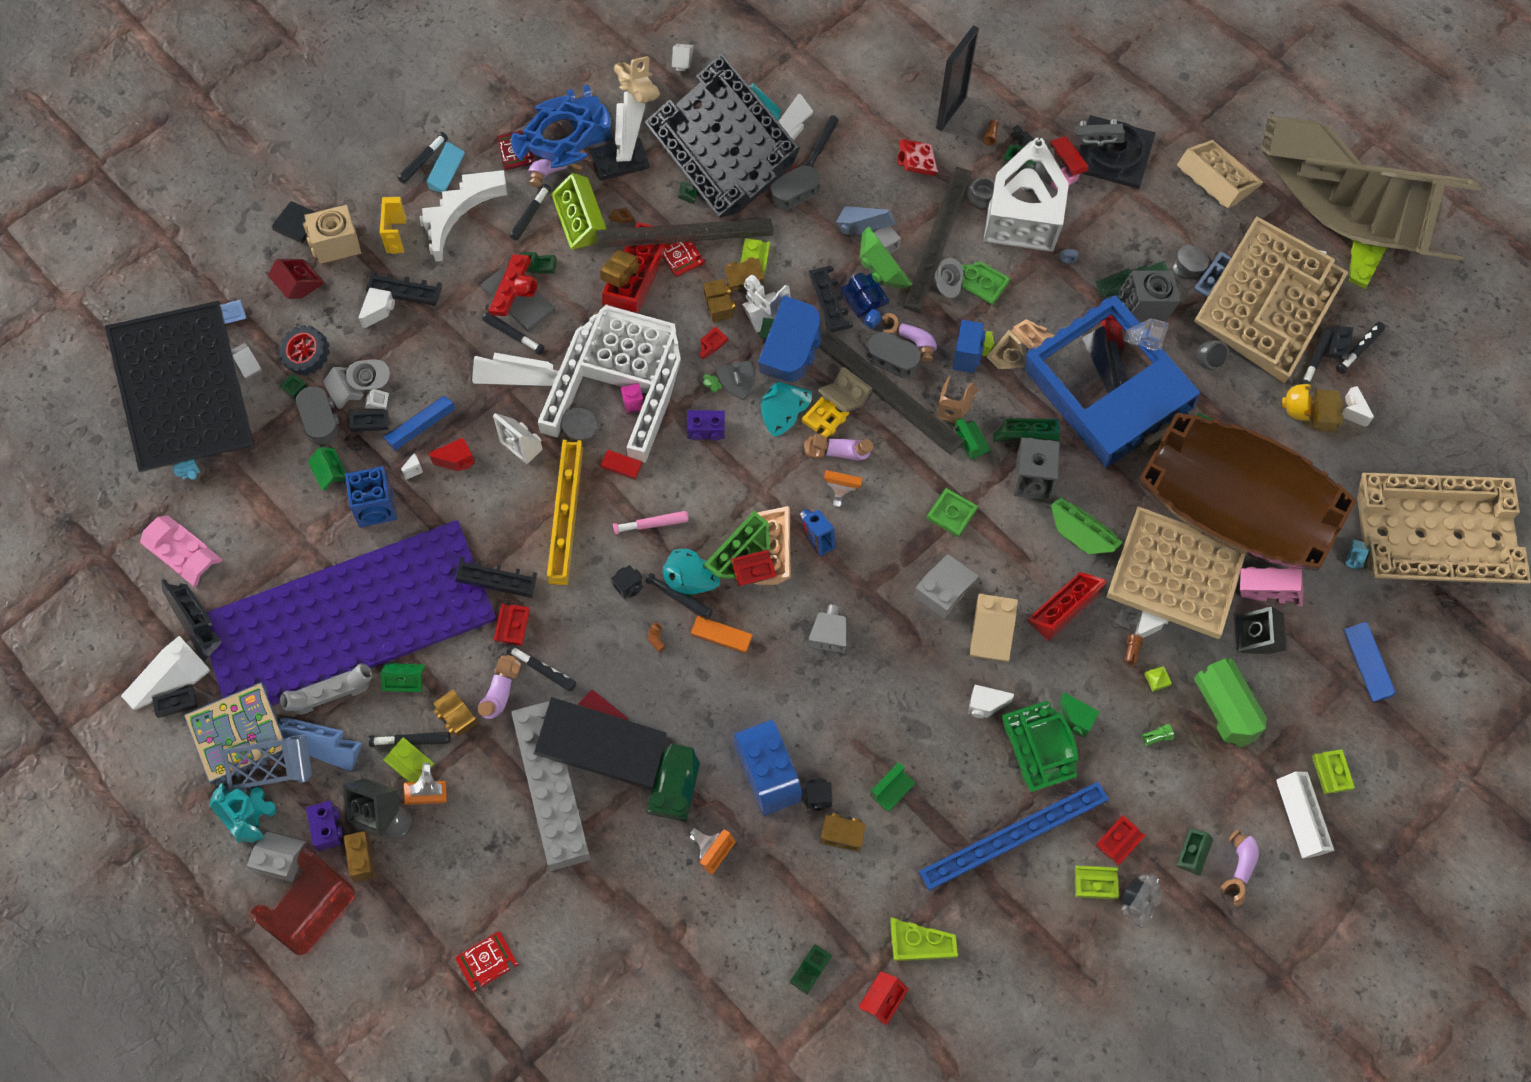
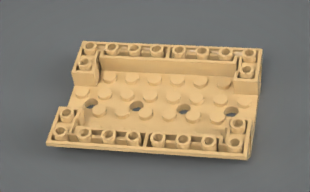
M1386 473L1361 474L1357 501L1362 542L1365 543L1366 548H1369L1365 560V568L1373 578L1511 584L1531 583L1526 547H1518L1514 518L1520 513L1514 478ZM1377 530H1384L1386 536H1381L1380 534H1378ZM1415 531H1421L1424 534V538L1418 537ZM1453 532L1460 533L1462 539H1457ZM1492 534H1497L1500 537V541L1492 538Z

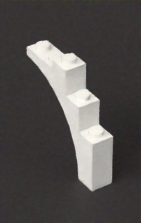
M504 170L462 175L463 182H460V190L442 192L443 199H440L439 207L422 208L423 216H420L421 227H425L429 240H432V244H429L430 254L434 255L435 261H443V248L446 237L452 226L464 213L481 202L507 195Z

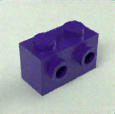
M687 410L688 439H711L714 441L725 439V411Z
M330 800L306 807L313 847L317 851H322L343 845L341 838L344 837L342 825L339 826L338 818H340L338 806H335Z

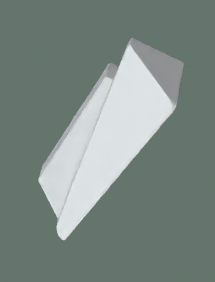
M624 92V103L617 104L615 132L617 162L631 160L645 109V104L637 102L629 92Z

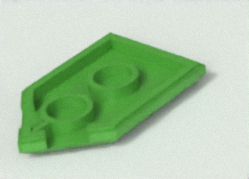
M974 262V264L970 265L961 264L964 272L962 288L991 305L996 302L1011 281V278L983 262Z

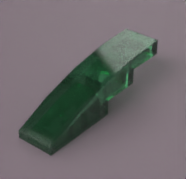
M1165 261L1149 267L1146 264L1133 270L1127 268L1096 281L1102 298L1119 295L1120 288L1132 271H1169Z

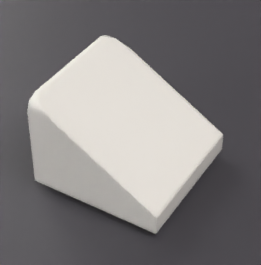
M370 389L366 395L364 408L386 410L389 393Z
M415 453L401 468L405 480L423 472Z

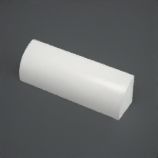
M1293 772L1277 779L1276 781L1302 858L1315 857L1334 851L1308 772Z

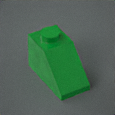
M1064 692L1059 700L1063 716L1073 734L1086 738L1100 711Z

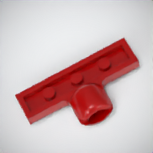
M512 255L488 310L491 315L507 316L516 297L531 298L535 296L537 282L533 276H525L531 262L529 255Z

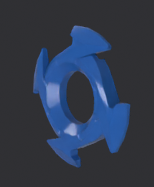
M570 95L547 100L535 106V110L539 113L523 130L524 135L512 133L511 145L513 152L519 160L523 159L531 151L537 156L553 161L551 162V169L574 164L588 157L587 153H580L579 151L585 148L599 132L604 131L606 133L610 129L611 119L609 112L603 104H600L593 115L589 108L571 103ZM572 119L578 123L576 130L564 139L552 141L542 136L543 131L557 121Z

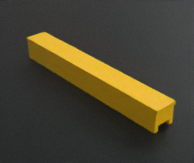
M563 440L547 571L549 584L568 585L583 455V446L580 440L578 442Z

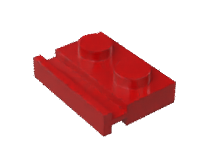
M769 549L731 559L739 587L777 576L769 555Z
M501 604L494 642L523 646L530 607Z
M1122 815L1095 846L1119 866L1146 835L1140 832L1139 828Z

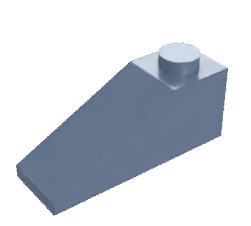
M845 206L836 223L842 234L860 235L869 226L874 231L894 225L895 220L890 210Z
M1220 252L1193 290L1208 298L1232 257Z

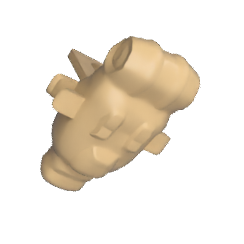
M648 56L632 60L631 65L621 62L614 66V71L617 73L619 82L622 85L619 88L627 90L640 103L652 102L660 95L657 86L648 77L652 75L649 72L650 58ZM640 62H643L642 69L637 67Z

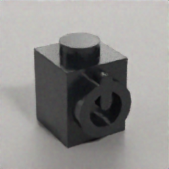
M631 565L619 569L616 575L611 578L612 586L623 599L636 596L644 587L642 585L643 577L638 569L634 570Z
M823 778L807 781L806 790H802L803 802H807V809L812 808L813 811H822L824 808L832 807L831 782H827V779Z

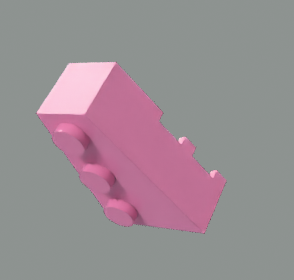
M1247 567L1246 569H1241V598L1267 601V598L1278 599V603L1285 604V601L1297 602V606L1303 607L1302 569L1291 567L1287 569H1277L1275 567H1268L1266 569Z

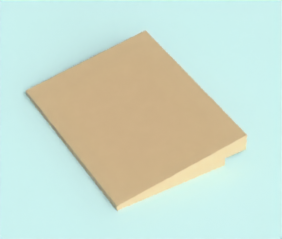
M1256 216L1194 322L1285 384L1346 278L1348 271L1333 264L1334 258Z

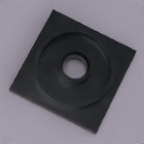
M1092 115L1089 116L1087 125L1111 124V120ZM1117 121V124L1123 125V130L1125 131L1124 142L1106 143L1102 146L1098 144L1080 145L1078 153L1088 165V171L1081 174L1140 189L1156 132ZM1108 145L1121 146L1124 150L1115 152L1109 149Z

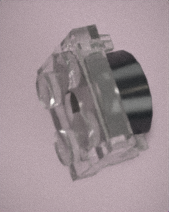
M1152 873L1149 876L1142 874L1139 879L1135 878L1131 881L1124 893L1122 900L1123 914L1132 919L1134 925L1143 928L1145 923H1149L1155 905L1158 906L1162 901L1163 894L1158 876Z

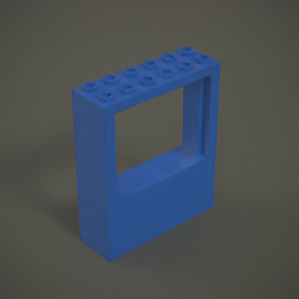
M1116 295L1112 298H1106L1100 306L1091 308L1085 316L1076 318L1070 326L1061 328L1054 337L1046 338L1042 345L1037 348L1033 347L1026 355L1025 372L1105 468H1108L1144 442V438L1150 433L1155 434L1161 426L1166 423L1170 424L1176 413L1187 414L1193 410L1200 396V391ZM1112 315L1153 364L1087 409H1084L1044 360Z

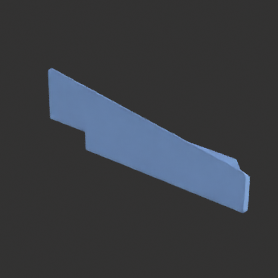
M291 718L280 719L279 726L284 739L295 735H306L311 757L350 772L354 769L362 742L343 740V731Z

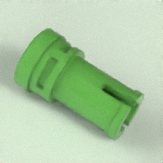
M1165 724L1157 730L1142 734L1143 742H1146L1145 745L1149 746L1160 741L1165 742L1166 740L1174 739V732L1170 724Z

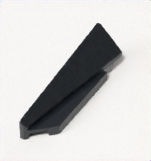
M1105 326L1099 327L1082 338L1109 394L1127 382L1116 341L1108 343Z
M165 579L161 580L163 594L201 660L205 661L221 644V639L210 629L213 628L211 619L187 584L180 583L177 586L168 584Z

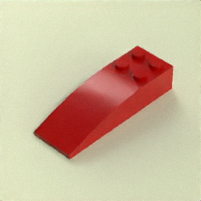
M637 222L623 251L638 257L639 269L637 273L630 276L628 283L620 288L609 283L606 284L602 292V308L608 305L639 313L656 276L671 230Z

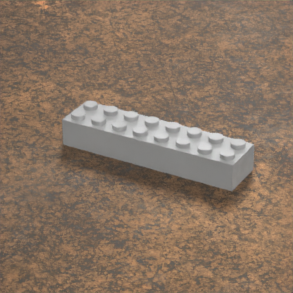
M548 701L514 710L511 713L547 864L550 871L589 861L591 858L567 764L533 754L549 705Z

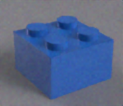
M967 320L961 321L952 370L974 373L975 366L979 367L986 331H982L984 323Z

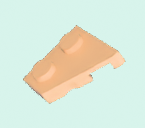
M1027 319L1012 329V332L1029 350L1042 345L1046 338L1055 336L1046 332L1047 328L1038 326Z

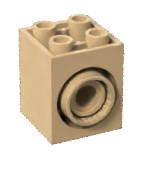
M347 205L305 215L306 222L303 225L308 235L307 241L313 257H317L320 264L361 254L355 226Z

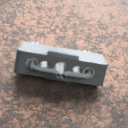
M1112 119L1111 124L1086 125V121H1084L1083 125V121H1081L1080 126H1077L1075 144H1098L1102 146L1106 143L1124 142L1125 131L1122 124H1117L1116 119H1114V122Z

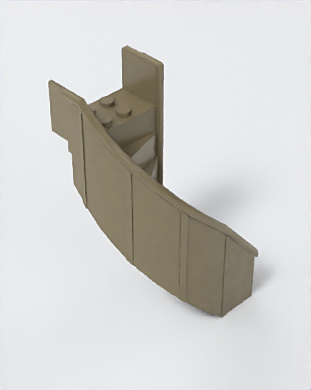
M1268 114L1261 150L1289 191L1323 225L1343 236L1364 244L1414 251L1422 255L1450 258L1454 261L1464 260V257L1456 252L1431 244L1433 233L1437 230V215H1440L1442 210L1440 202L1444 186L1480 191L1482 187L1479 186L1477 181L1364 165L1330 126L1321 125L1319 121Z

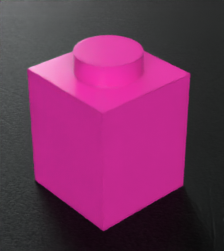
M639 383L621 387L626 414L641 411L644 401Z

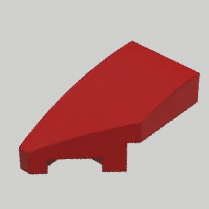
M716 326L701 338L700 357L702 360L729 341Z

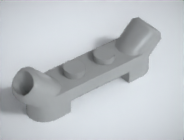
M358 664L353 670L297 691H284L280 696V705L284 711H294L296 714L301 715L314 711L313 707L348 694L355 696L368 689L369 682L373 678L372 671L369 666Z

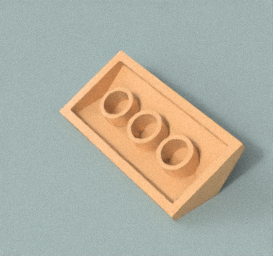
M789 506L758 513L769 523V555L777 576L754 583L756 585H778L791 578Z

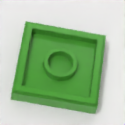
M945 488L926 519L959 538L979 506Z

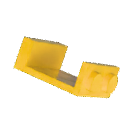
M382 197L380 235L386 253H404L398 229L392 230V224H406L407 218L400 197Z

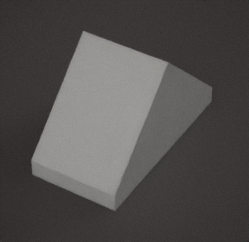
M245 343L232 349L234 361L245 379L262 371Z

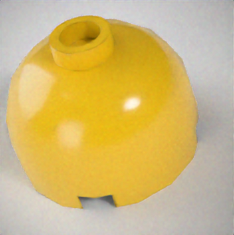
M1310 384L1291 387L1286 397L1282 398V408H1286L1290 418L1299 421H1310L1309 416H1307V414L1311 415Z

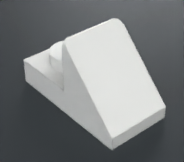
M1358 386L1352 387L1345 396L1348 407L1344 409L1340 416L1364 427L1368 426L1374 416Z

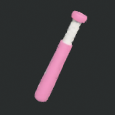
M686 511L640 519L632 523L619 525L613 523L614 534L617 535L619 532L627 530H641L686 523L689 520V516Z

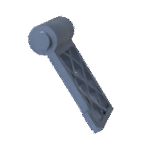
M295 735L281 740L222 749L229 791L238 788L242 792H246L247 787L292 779L297 780V783L309 781V778L313 776L306 735ZM282 745L283 753L279 758L269 753L273 746ZM258 749L264 753L258 762L247 756L251 750ZM237 753L243 758L236 766L229 762L228 754ZM266 755L276 761L270 770L260 764ZM244 759L255 765L249 774L239 768ZM279 763L286 768L287 775L277 776L272 771ZM257 767L267 773L261 780L251 776ZM235 771L246 777L242 783L233 784L232 775Z

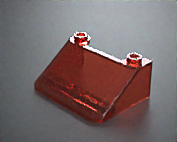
M306 848L301 851L297 858L298 866L305 873L272 910L265 905L259 904L247 913L251 919L296 955H304L313 947L355 895V890L350 883Z

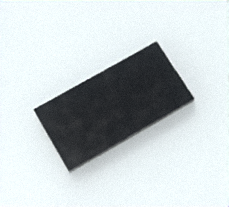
M974 25L946 61L936 129L943 131L967 98L979 28Z
M551 697L533 754L651 790L667 733Z

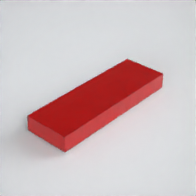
M1066 136L1050 141L1051 148H1054V152L1072 176L1088 171V165Z

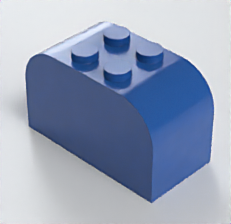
M783 295L758 361L760 373L787 382L797 381L805 375L808 366H812L814 362L815 348L818 349L821 343L820 316L815 307Z
M771 719L734 733L733 744L762 815L766 816L801 802V786L774 721Z

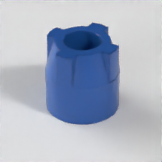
M871 309L864 319V325L874 329L882 320L881 313Z

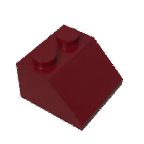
M276 259L268 274L274 285L288 299H302L324 283L304 259Z

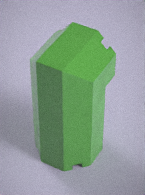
M1225 658L1206 667L1208 669L1206 673H1203L1202 670L1198 672L1194 680L1218 720L1216 728L1224 742L1236 744L1235 746L1240 748L1255 742L1266 729L1267 717L1232 658L1229 660Z

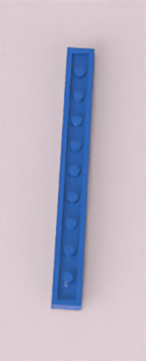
M1096 782L920 870L919 874L928 891H931L1108 802L1109 798L1100 783Z

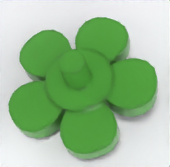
M704 375L705 380L703 384L711 391L716 392L722 388L716 376Z

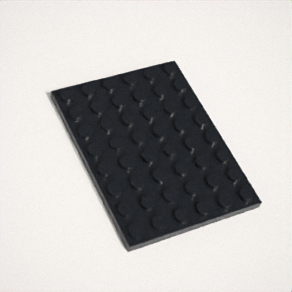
M219 300L105 325L139 472L255 446Z

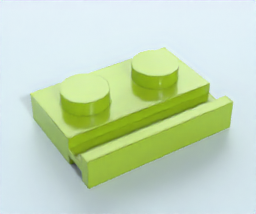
M745 238L741 263L745 262L744 260L748 258H759L763 275H765L770 241L766 243L762 242V240Z
M404 737L383 759L387 765L408 782L419 781L423 763H430V768L434 765L429 758Z
M1343 749L1314 754L1312 756L1324 795L1350 791L1355 788Z
M1076 866V898L1117 900L1119 898L1118 868Z

